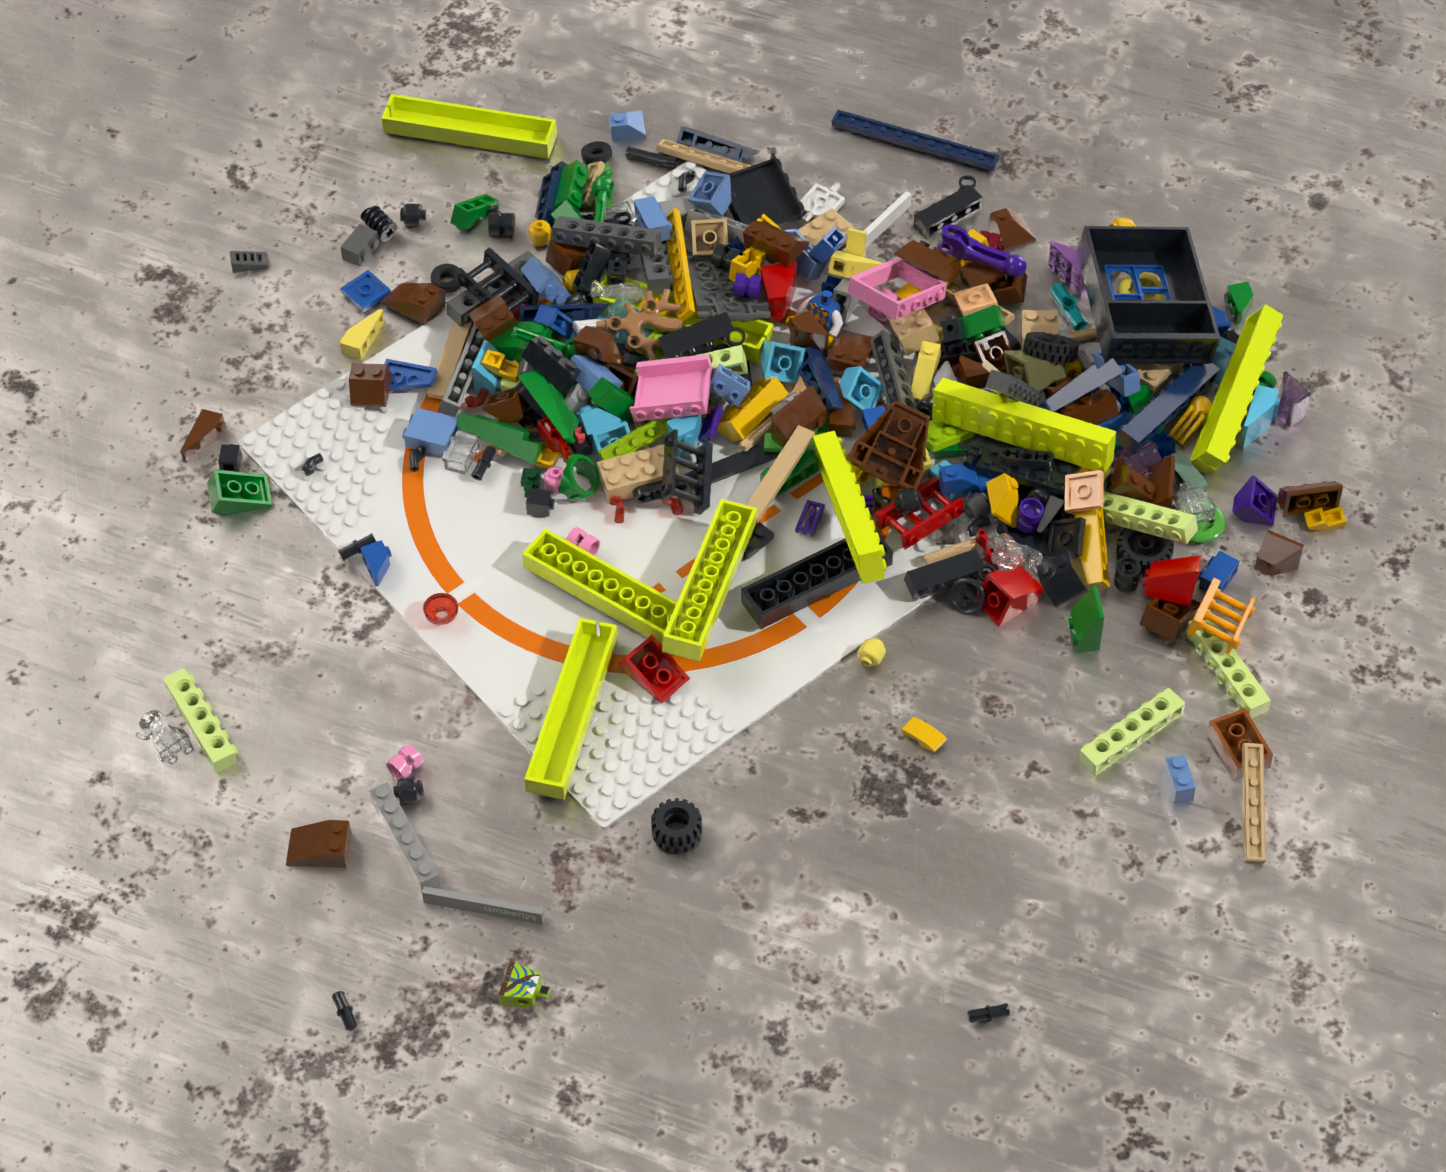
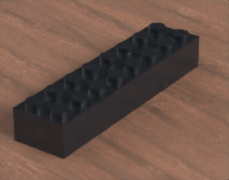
M879 534V545L882 544L885 551V556H882V559H885L886 566L889 567L893 563V551ZM844 538L741 589V603L760 629L861 580L846 539Z

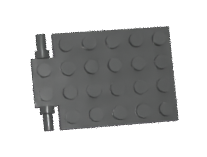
M687 256L693 301L696 311H698V319H709L724 312L728 313L730 321L747 322L758 320V318H770L769 304L762 283L758 300L750 299L746 294L743 297L733 296L734 281L729 279V270H726L725 267L720 268L712 265L711 256Z

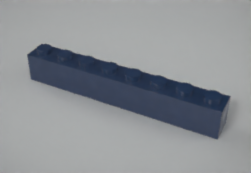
M1213 363L1190 364L1188 370L1184 369L1178 379L1174 378L1168 388L1164 387L1158 397L1154 396L1147 407L1144 405L1139 410L1137 416L1133 415L1127 425L1123 424L1118 429L1117 433L1119 435L1116 442L1130 453H1136L1182 411L1193 398L1197 397L1215 380L1220 368Z

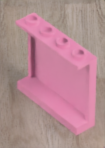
M708 354L637 362L636 368L639 379L635 405L630 407L634 422L707 413L713 369Z

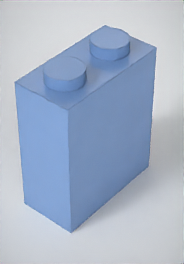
M533 256L521 268V271L536 291L551 303L564 304L566 299L571 296L555 273Z
M573 355L570 359L581 370L576 381L587 392L591 390L601 377L619 388L623 384L598 359L582 355Z
M417 408L410 417L408 428H405L402 438L405 441V447L416 449L419 446H424L427 449V453L447 457L460 431V428L457 427L459 418Z

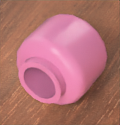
M551 467L544 474L545 489L552 491V494H561L558 491L564 470L561 467Z

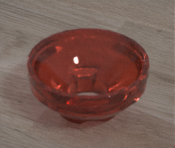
M447 593L433 594L424 602L423 612L429 622L436 625H445L456 618L458 602L452 595ZM441 611L447 613V616L444 618H438L436 615Z

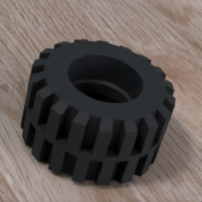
M675 798V801L668 799L665 804L661 802L659 808L656 807L654 814L651 816L653 840L656 841L658 847L662 846L663 851L670 850L671 854H675V852L682 854L684 850L687 852L691 851V847L695 848L698 845L697 841L701 840L702 816L698 807L695 808V804L692 802L688 803L686 799L679 801V798ZM674 822H681L687 825L680 830H672L667 827Z

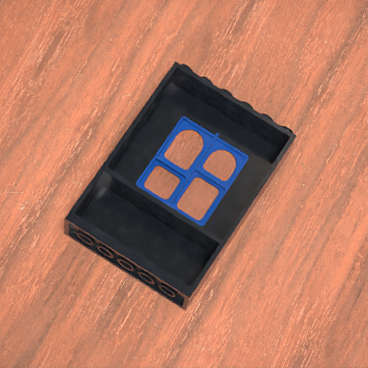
M1084 226L1077 248V255L1104 363L1113 358L1117 364H1211L1220 342V335L1189 227ZM1117 271L1127 273L1132 279L1135 293H1115L1110 275ZM1147 271L1155 273L1159 276L1162 287H1142L1139 275ZM1144 294H1163L1166 301L1145 300Z

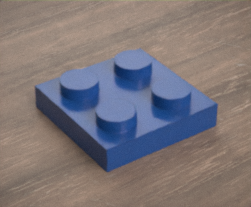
M369 270L340 288L341 293L363 313L379 303L391 292V289Z

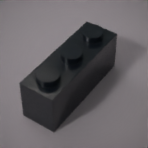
M541 336L531 339L521 355L523 359L560 391L570 388L581 372L574 362L568 360L560 350L555 349L546 338Z

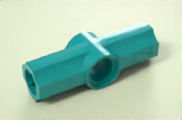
M1054 284L1049 289V294L1059 307L1060 315L1067 319L1074 331L1083 330L1088 326V320L1077 306V299L1069 294L1063 284Z

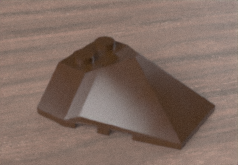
M895 400L854 443L847 460L859 470L889 485L904 490L908 488L917 490L924 475V459L926 456L925 450L930 416Z

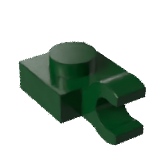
M523 468L520 483L521 487H524V497L527 498L529 488H540L542 469Z

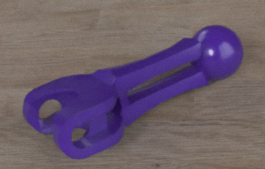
M951 224L943 227L941 233L943 241L937 246L938 249L944 251L942 255L947 256V254H950L957 258L956 262L965 260L981 263L1001 273L1006 272L1008 276L1014 278L1020 277L1025 273L1027 263L1022 256L1010 255L1009 252L988 247L970 237L968 232L961 227Z

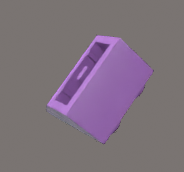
M1050 241L1049 269L1054 271L1061 281L1071 288L1073 293L1083 298L1087 295L1077 249Z

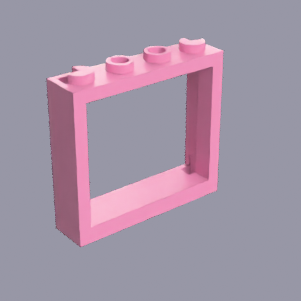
M897 257L851 276L848 293L897 320L943 300L946 294L947 283ZM899 277L922 291L896 301L873 287Z

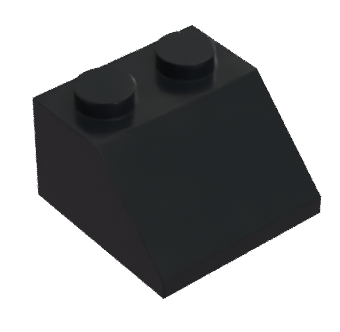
M1069 550L1037 567L1040 584L1044 587L1045 592L1055 607L1088 591L1081 559Z

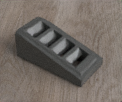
M230 251L233 272L268 268L266 252Z
M1052 495L1049 497L1037 528L1038 532L1041 533L1046 528L1065 500Z

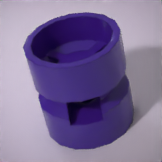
M737 272L733 296L743 297L746 294L748 298L758 300L762 277L752 275L748 278L747 274Z
M1026 498L1020 503L1016 528L1019 531L1033 533L1037 530L1044 512L1043 504L1039 500Z

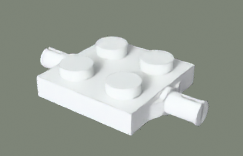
M835 182L828 188L816 183L800 200L804 206L803 213H805L801 218V222L807 224L811 218H817L831 208L837 212L845 203V197L836 192L841 185Z

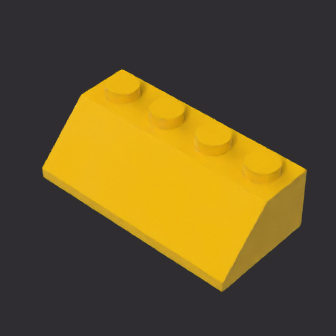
M777 377L755 381L750 386L749 392L738 406L732 404L722 414L717 432L733 442L742 441L752 430H755L762 424L761 421L764 418L772 415L771 410L789 393Z

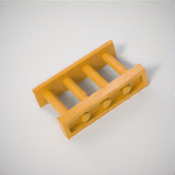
M1213 578L1187 630V634L1194 636L1197 630H1203L1228 643L1229 646L1225 653L1229 655L1232 648L1236 650L1241 641L1238 637L1247 617L1251 618L1255 607H1253L1255 598L1252 597L1249 604L1245 605L1220 592L1218 586L1221 581ZM1216 598L1244 612L1243 615L1216 603ZM1211 609L1238 622V626L1210 613ZM1206 619L1234 633L1233 637L1206 624Z

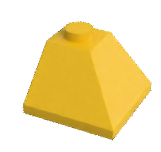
M1004 473L986 482L992 515L1010 527L1015 528L1019 497L1017 491L1018 483L1014 478Z

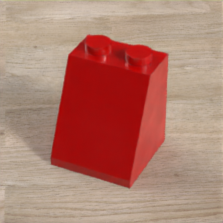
M793 262L790 267L783 264L760 266L761 283L769 304L768 311L771 314L770 318H767L768 322H778L787 318L796 291V262Z
M1196 555L1151 562L1150 569L1146 568L1142 588H1145L1144 595L1190 606L1199 574L1201 556Z
M1020 564L988 573L982 585L985 590L986 600L981 610L1000 627L1037 603L1044 587Z

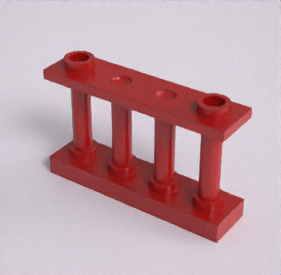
M935 476L920 484L916 490L920 491L923 505L920 508L930 515L924 521L914 513L902 514L900 510H896L894 501L875 513L877 527L881 530L889 525L901 534L902 546L905 550L964 513L963 499L960 497L954 502L947 499L940 493L939 479ZM931 498H935L945 507L937 512L926 502ZM905 516L916 526L907 530L897 520Z

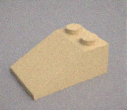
M1022 310L1021 350H1023L1027 333L1045 332L1047 334H1059L1058 311Z

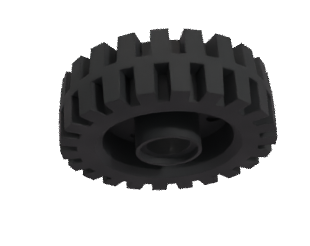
M1030 332L1026 334L1023 352L1041 360L1070 363L1076 361L1079 343L1058 334Z
M1124 527L1117 541V557L1119 559L1132 557L1138 560L1141 564V575L1142 571H1145L1146 568L1150 569L1151 562L1172 559L1174 541Z

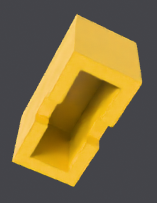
M753 247L745 250L742 256L738 255L731 260L729 279L735 281L737 272L747 274L748 278L752 275L758 276L760 274V266H764L766 253Z

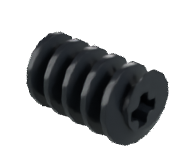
M379 206L367 208L361 213V220L370 229L377 231L378 238L381 241L388 242L393 238L397 225Z

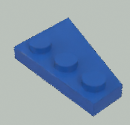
M387 358L384 363L388 365L393 375L390 391L432 387L438 373L437 369L433 367Z

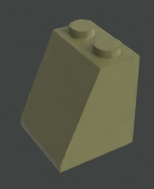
M1023 350L1004 351L1007 374L1016 377L1038 391L1066 377L1064 363L1034 358L1025 354Z

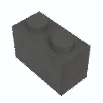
M359 224L340 247L342 259L361 266L379 245L377 231Z

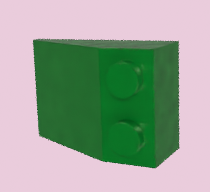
M518 322L514 326L552 339L551 328L540 323ZM514 327L490 342L491 345L502 354H505L506 357L519 362L523 360L521 355L529 344L527 341L511 336Z
M213 470L207 481L212 513L230 515L272 506L266 474Z
M1096 585L1092 586L1070 610V617L1067 619V629L1072 632L1070 635L1071 645L1075 646L1076 653L1100 650L1104 614Z

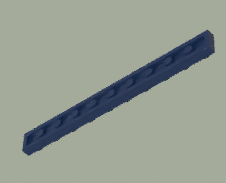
M837 110L832 119L831 126L993 172L1000 155L841 110Z

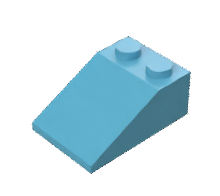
M1262 385L1257 386L1245 421L1240 444L1241 450H1244L1270 427L1272 420L1276 421L1277 409L1281 398H1278V389Z

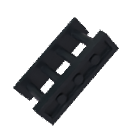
M490 247L484 251L483 263L468 273L462 268L458 269V283L472 293L482 304L498 294L502 298L512 290L516 291L520 297L507 305L510 311L524 302H528L530 305L538 303L539 292ZM491 268L495 274L480 285L473 279L485 269ZM499 279H503L508 285L493 296L485 290Z
M674 429L665 436L663 441L664 462L660 490L662 493L661 501L665 502L674 495L693 502V513L701 515L710 507L713 443L706 441L697 448L677 440L678 430ZM677 448L694 454L696 463L678 457ZM676 464L694 470L695 479L677 473ZM675 480L693 486L695 489L694 495L675 488Z

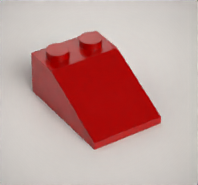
M652 634L618 663L632 680L661 704L690 679L670 654L662 651V645Z

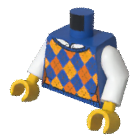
M824 290L822 293L805 300L795 311L797 312L795 316L809 310L828 332V348H832L835 343L834 337H837L843 321L840 314V305L831 299L832 293L830 291ZM789 316L786 319V322L789 323L790 319L795 316Z

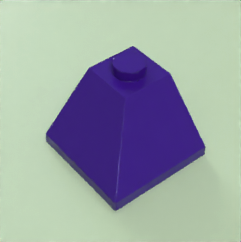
M1253 475L1235 495L1232 512L1243 522L1272 526L1274 525L1277 494Z

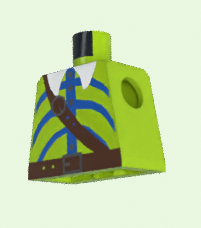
M510 961L498 994L499 1003L502 1006L532 1008L537 997L549 998L551 987L541 985V974L538 971Z

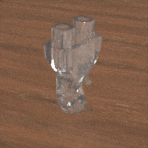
M593 280L590 295L595 298L604 297L622 303L630 302L633 304L641 303L642 300H645V291H648V289L640 288V283H621L605 286L599 281Z
M1002 533L1000 536H992L987 540L988 547L994 549L991 557L992 563L997 564L999 570H1014L1026 560L1029 569L1035 575L1038 574L1037 567L1042 565L1043 560L1040 551L1032 549L1027 545L1018 544L1010 535Z
M151 710L141 718L139 725L144 734L137 732L136 737L147 741L153 736L152 745L155 754L161 762L165 761L169 765H173L178 760L176 753L182 751L185 755H188L194 750L188 733L182 728L171 726L164 713L158 710Z

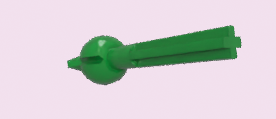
M611 170L602 172L592 183V194L597 198L594 221L604 222L607 200L615 193V184L610 179L613 174Z
M514 327L511 333L512 337L527 342L541 336L518 327ZM544 337L555 349L560 350L568 360L573 355H581L575 350L572 339L560 342Z

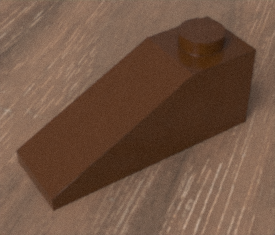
M834 381L843 409H831L829 432L835 431L836 436L851 437L852 430H856V419H853V410L849 402L844 398L839 382Z
M205 409L201 410L180 450L183 462L187 463L218 440L220 434L226 428V422H224L222 413Z

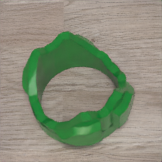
M581 454L570 455L566 461L567 464L563 470L558 491L566 495L569 501H584L587 496L594 494L598 490L600 484L599 472L589 457ZM574 467H576L577 474L589 480L591 488L587 491L577 484L573 473Z

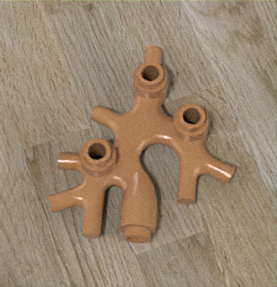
M668 289L663 290L658 302L653 300L652 291H645L646 301L641 307V312H636L631 303L627 302L624 304L627 311L625 318L621 319L618 316H613L610 319H605V321H596V328H605V331L613 335L617 334L620 330L626 331L629 336L625 342V348L629 352H635L642 348L647 353L650 361L656 360L657 357L653 348L660 346L658 339L645 338L641 334L640 328L643 324L648 323L663 332H674L682 329V320L659 316L661 311H680L681 305L668 303L671 293Z

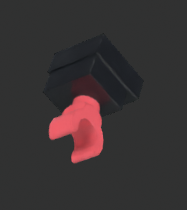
M582 427L575 428V443H570L573 453L585 456L592 454L591 444L585 433H582Z

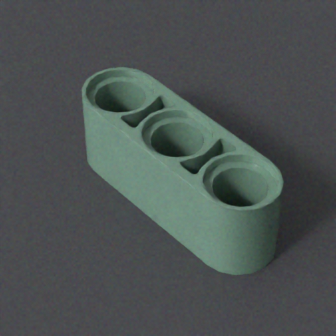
M1180 450L1170 454L1175 455V482L1186 496L1192 499L1207 492L1208 484L1185 454Z

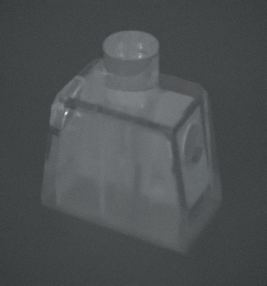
M1189 482L1180 484V490L1177 491L1175 499L1176 510L1196 515L1197 523L1215 520L1217 508L1205 489L1201 486L1192 488Z

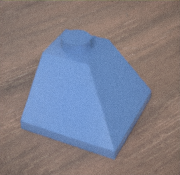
M642 110L608 114L612 141L646 138Z
M705 171L687 200L704 210L723 216L731 203L730 176L728 174Z

